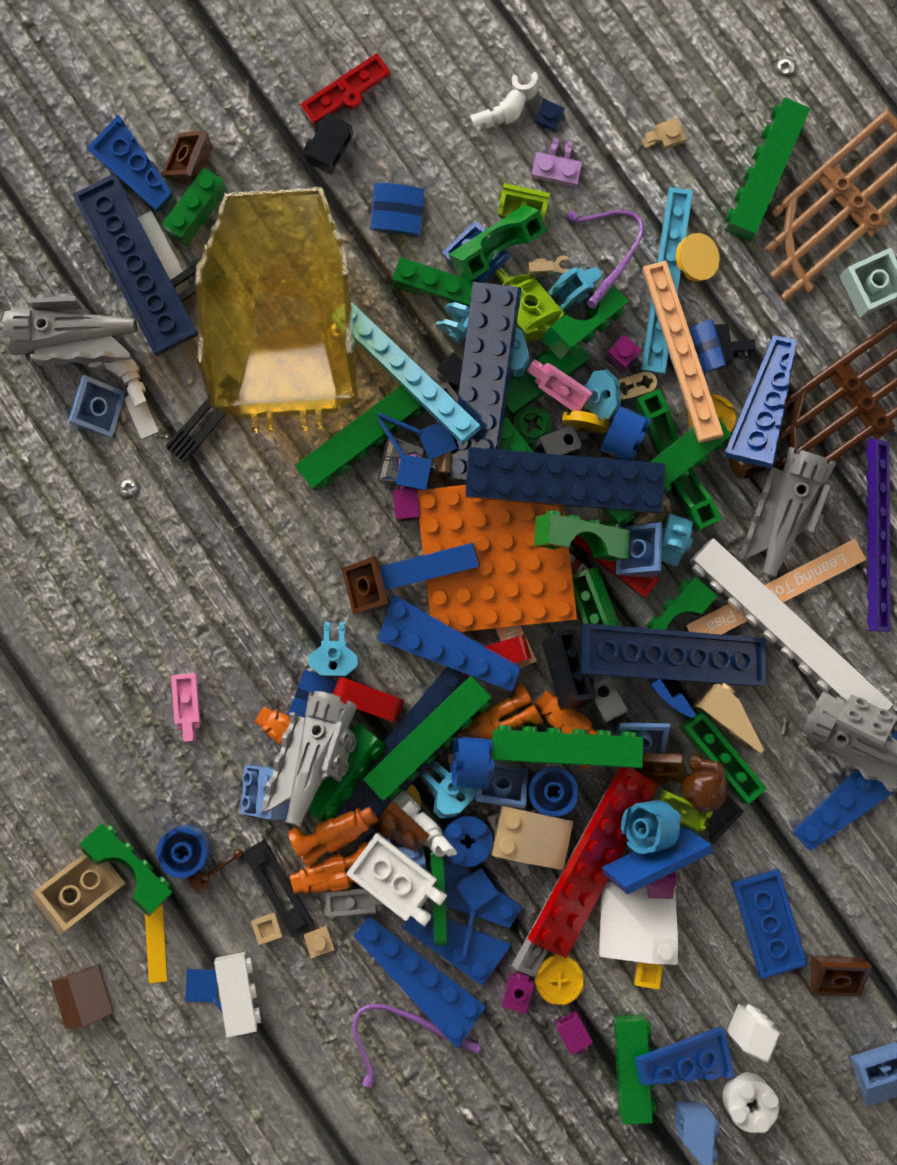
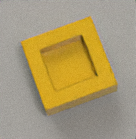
M637 962L634 985L660 989L663 964Z

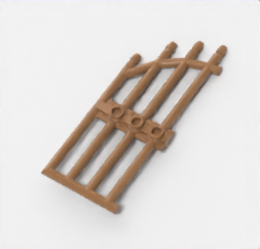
M888 109L881 113L786 196L779 205H776L771 210L770 215L773 218L779 216L783 210H786L784 228L773 241L766 245L764 250L769 254L776 250L777 246L784 243L787 259L771 272L770 277L776 280L782 276V273L791 268L797 278V281L789 287V290L787 289L780 298L783 302L790 300L802 288L808 294L814 288L810 282L865 233L871 238L889 222L884 216L897 206V193L878 210L868 199L897 175V162L863 192L852 183L897 144V119ZM886 122L895 133L845 175L837 164ZM819 182L827 192L794 220L797 199L815 183ZM835 199L843 209L795 251L793 234L831 200ZM851 216L859 227L805 273L799 260L846 218Z

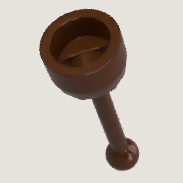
M240 849L235 850L231 857L207 874L197 872L189 876L187 879L197 894L204 891L208 887L209 877L235 859H241L243 851Z

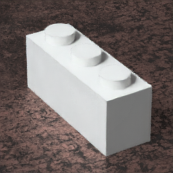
M245 952L216 957L214 963L226 1038L256 1032L257 1023H261L259 1007L254 1008L253 998H257L255 982L250 983L249 973H253L251 958H246Z
M738 1004L727 1032L743 1051L768 1062L780 1032L773 1026L774 1022L767 1019L768 1016L761 1013L759 1008L747 1004L746 1007Z

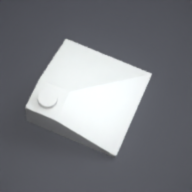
M607 882L601 893L599 957L651 964L677 965L678 930L675 890L673 899L648 898L646 886L627 895L613 882Z

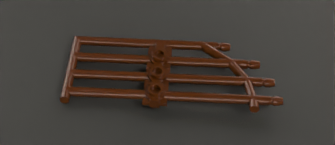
M897 318L787 396L785 409L790 404H793L788 425L780 430L778 443L780 440L788 437V449L789 447L795 448L793 453L796 454L797 451L801 450L808 452L858 416L866 428L826 455L825 458L828 459L827 464H829L830 461H836L872 435L874 439H879L896 427L892 420L897 417V405L886 413L878 401L897 388V376L874 393L870 392L864 381L897 359V347L859 374L855 372L849 363L897 329ZM830 378L837 390L800 416L806 394ZM844 397L851 406V409L798 446L797 429ZM786 456L781 458L779 462L774 463L773 467L782 470L785 466Z

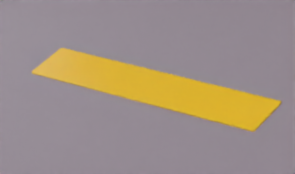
M162 903L149 917L145 914L149 983L167 982Z

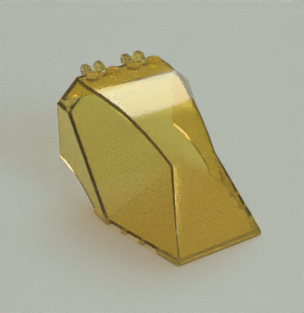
M310 187L225 193L217 212L218 218L215 226H212L210 230L211 236L208 244L204 245L202 259L196 265L195 279L198 309V366L210 405L239 419L251 418L253 433H259L260 417H267L266 429L268 432H274V417L300 415L301 429L307 430V414H315V426L317 429H322L323 413H336L358 396L348 258L344 251L341 237L336 229L334 218H332L323 188Z

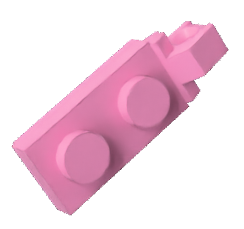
M534 359L527 369V372L536 377L535 382L539 385L538 388L572 411H580L593 393L548 363L543 365Z
M197 673L171 675L174 721L177 724V730H183V742L196 741L195 728H200L201 722Z

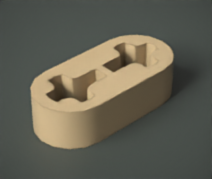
M647 371L619 379V385H623L624 388L632 386V389L627 391L626 396L620 392L621 402L639 398L653 392L657 385L655 375ZM643 378L646 381H651L648 389L645 386L637 387V384H640Z

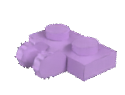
M553 138L550 155L536 152L531 178L576 188L582 162L569 159L573 142L568 141L566 143L565 155L562 158L555 156L559 142L557 138Z

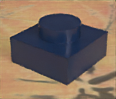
M543 99L534 118V123L555 132L565 108Z

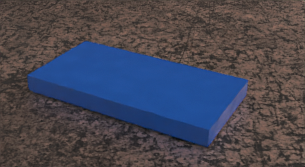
M685 826L679 830V836L673 848L646 854L634 851L603 866L602 870L607 878L629 895L712 854L713 849L710 843Z
M774 869L731 882L759 978L764 979L808 966L780 870Z

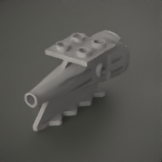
M61 294L60 297L37 295L36 298H27V303L32 308L9 306L7 308L10 311L4 312L3 334L4 338L9 337L11 345H7L9 352L12 355L34 352V354H31L30 359L39 366L45 363L66 365L69 362L89 364L93 361L113 363L118 360L131 359V354L113 337L137 333L136 319L93 315L72 294Z
M789 447L787 451L784 471L774 467L769 470L739 555V559L744 560L767 549L763 572L774 576L777 575L797 535L805 530L814 532L815 528H820L824 515L820 514L823 505L827 506L832 496V492L829 491L830 485H827L826 482L836 462L830 461L827 464V458L803 450L797 451L795 454L793 453L795 448ZM799 485H802L803 492L799 494L797 492V487Z
M315 691L314 694L312 692L309 693L305 718L290 712V724L282 736V748L275 757L273 775L266 784V796L262 811L268 813L290 800L286 823L300 827L322 780L330 776L336 782H341L342 776H345L348 770L347 760L349 753L354 750L356 744L355 735L348 729L357 709L354 703L347 701L345 705L340 701L341 697Z
M823 691L804 726L802 735L826 743L820 756H832L837 759L841 767L855 768L861 772L865 779L879 780L888 791L897 792V740L892 737L890 732L897 720V716L851 694L844 705Z

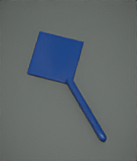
M378 413L379 418L419 434L427 457L430 460L458 449L452 434L440 422L419 430L387 415Z
M379 418L378 423L401 456L396 485L426 490L432 460L405 455L383 420Z
M479 868L455 885L471 908L463 949L464 957L468 955L475 911L499 894L482 868Z
M187 969L185 1001L213 1002L222 1011L221 1003L217 999L218 982L216 970Z

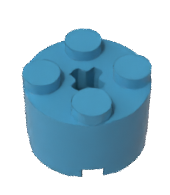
M664 801L642 802L634 804L624 812L621 829L629 841L626 843L633 851L640 854L652 853L675 846L679 836L681 817L678 811L674 810Z

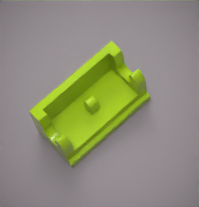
M504 183L497 216L505 218L523 205L539 210L544 222L550 193Z
M665 790L662 791L659 800L666 802L679 812L681 817L679 824L697 832L705 830V821L711 818L713 813L712 811L707 813L700 812L687 800Z

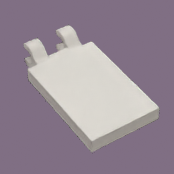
M379 833L375 834L346 873V875L405 921L411 915L424 926L432 916L421 908L427 898L430 897L438 905H441L447 896L444 892L433 886L437 878Z

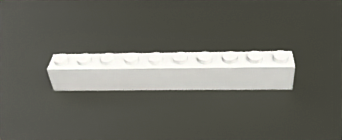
M715 539L708 540L689 561L693 565L692 570L700 577L705 576L711 582L709 585L713 590L729 598L727 602L734 609H741L746 614L745 619L755 627L758 625L764 631L763 635L767 640L772 643L776 642L781 646L782 649L780 651L790 660L794 658L800 664L798 668L807 676L812 675L817 680V686L824 692H830L836 697L835 699L844 705L851 694L864 698L867 702L881 709L889 710L893 705Z

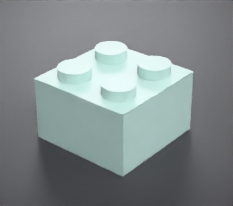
M891 248L847 267L839 276L859 318L897 301V260Z

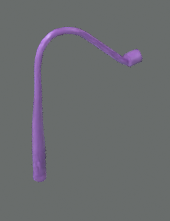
M570 210L566 216V219L572 223H581L613 215H626L636 219L639 224V233L634 245L622 262L587 301V305L590 308L596 307L623 272L643 237V221L633 212L614 210L578 218L579 215Z
M369 1004L360 1008L356 1012L352 1024L354 1039L369 1075L366 1074L362 1085L371 1088L375 1078L373 1077L372 1067L357 1030L358 1019L363 1012L371 1009L386 1010L410 1019L448 1040L433 1022L383 1004ZM464 1038L460 1047L477 1055L481 1045Z

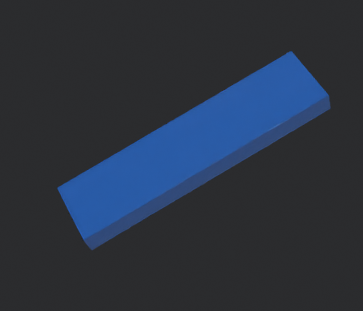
M469 543L380 566L385 590L479 567L480 565L474 543Z

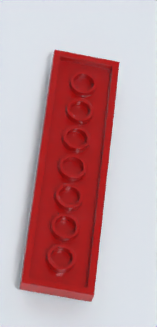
M619 768L527 938L530 942L567 958L609 880L604 875L602 867L619 859L627 846L626 842H629L626 834H623L621 829L624 812L634 804L651 801L659 784L632 768Z

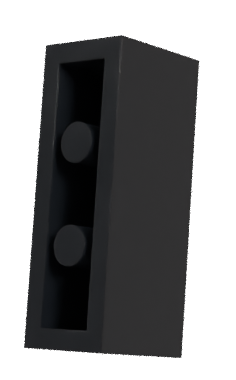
M574 629L553 632L542 641V646L560 710L582 708L596 697L590 676L581 674L582 649L577 631Z

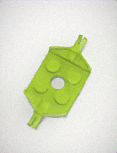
M503 268L495 272V276L502 285L522 288L517 325L525 333V341L541 340L550 326L561 319L565 313L534 276L523 274L509 277ZM525 301L535 302L536 305L528 306L525 304Z

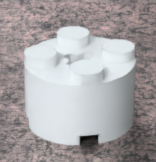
M741 1073V1075L728 1080L723 1089L722 1099L724 1107L733 1122L747 1132H767L775 1122L779 1112V1100L775 1092L764 1079L754 1073Z

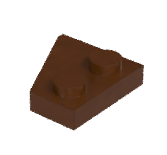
M644 752L642 768H635V771L645 777L664 784L668 780L681 783L680 789H682L683 781L688 775L683 755L675 753L654 754Z
M392 802L386 808L373 827L374 831L415 852L421 848L430 836L395 802Z

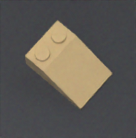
M725 683L722 685L708 684L692 708L697 712H704L714 725L745 749L761 754L764 749L740 700L734 696L735 691Z
M501 805L491 855L512 861L563 870L573 821Z
M83 854L36 889L30 897L61 936L126 883L109 862L95 865Z

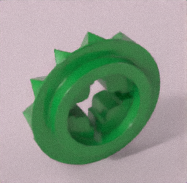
M526 406L516 414L513 426L527 443L533 444L540 437L550 433L552 422L549 414L539 406ZM538 417L536 426L539 428H533L527 433L528 424L526 421L532 422L533 419L535 420Z

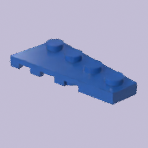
M118 114L91 142L87 150L158 213L173 197V194Z
M444 855L446 906L470 914L471 908L455 885L471 875L472 872L452 862L449 857ZM496 889L499 894L475 911V916L510 928L521 911L522 905Z
M424 909L432 915L425 926L411 915L409 916L402 928L482 986L511 946L509 942L472 929L468 955L464 957L463 949L468 926L446 918L447 945L435 946L433 912Z
M722 1027L711 1029L634 1058L639 1083L643 1085L673 1083L680 1080L688 1082L703 1078L710 1080L716 1079V1077H735L725 1029Z

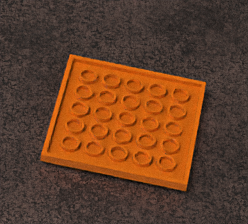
M466 485L417 491L423 555L474 543L480 565L479 567L426 580L431 616L436 617L444 624L460 632L577 619L569 547L550 550L534 546L536 517L546 515V511H559L561 516L566 517L565 506L465 498Z

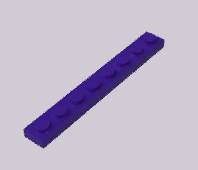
M871 439L868 440V448L866 450L868 459V472L866 474L868 482V495L866 498L868 505V519L866 522L868 529V543L866 547L868 552L867 624L868 631L890 632L889 442Z

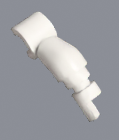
M534 72L530 75L531 82L526 85L519 84L518 76L513 74V90L503 102L499 103V106L493 108V111L490 112L488 109L471 115L470 119L473 126L484 123L485 128L488 129L494 127L496 122L498 125L502 123L507 125L516 121L520 117L525 101L534 98L537 94V73Z
M132 358L129 360H118L113 363L100 361L89 363L88 367L100 370L106 368L118 375V378L123 380L125 385H128L126 389L134 407L140 406L146 401L143 394L146 391L143 382H139L141 379L139 375L140 369Z
M406 791L401 792L391 801V803L395 802L430 834L423 845L431 848L436 856L441 857L445 854L448 856L457 855L456 850L443 836L441 828L423 811L419 814L421 807Z

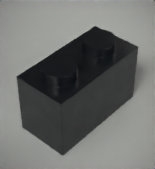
M327 113L324 119L318 121L315 128L316 134L312 140L309 139L307 141L304 152L307 163L332 175L354 134L352 125Z

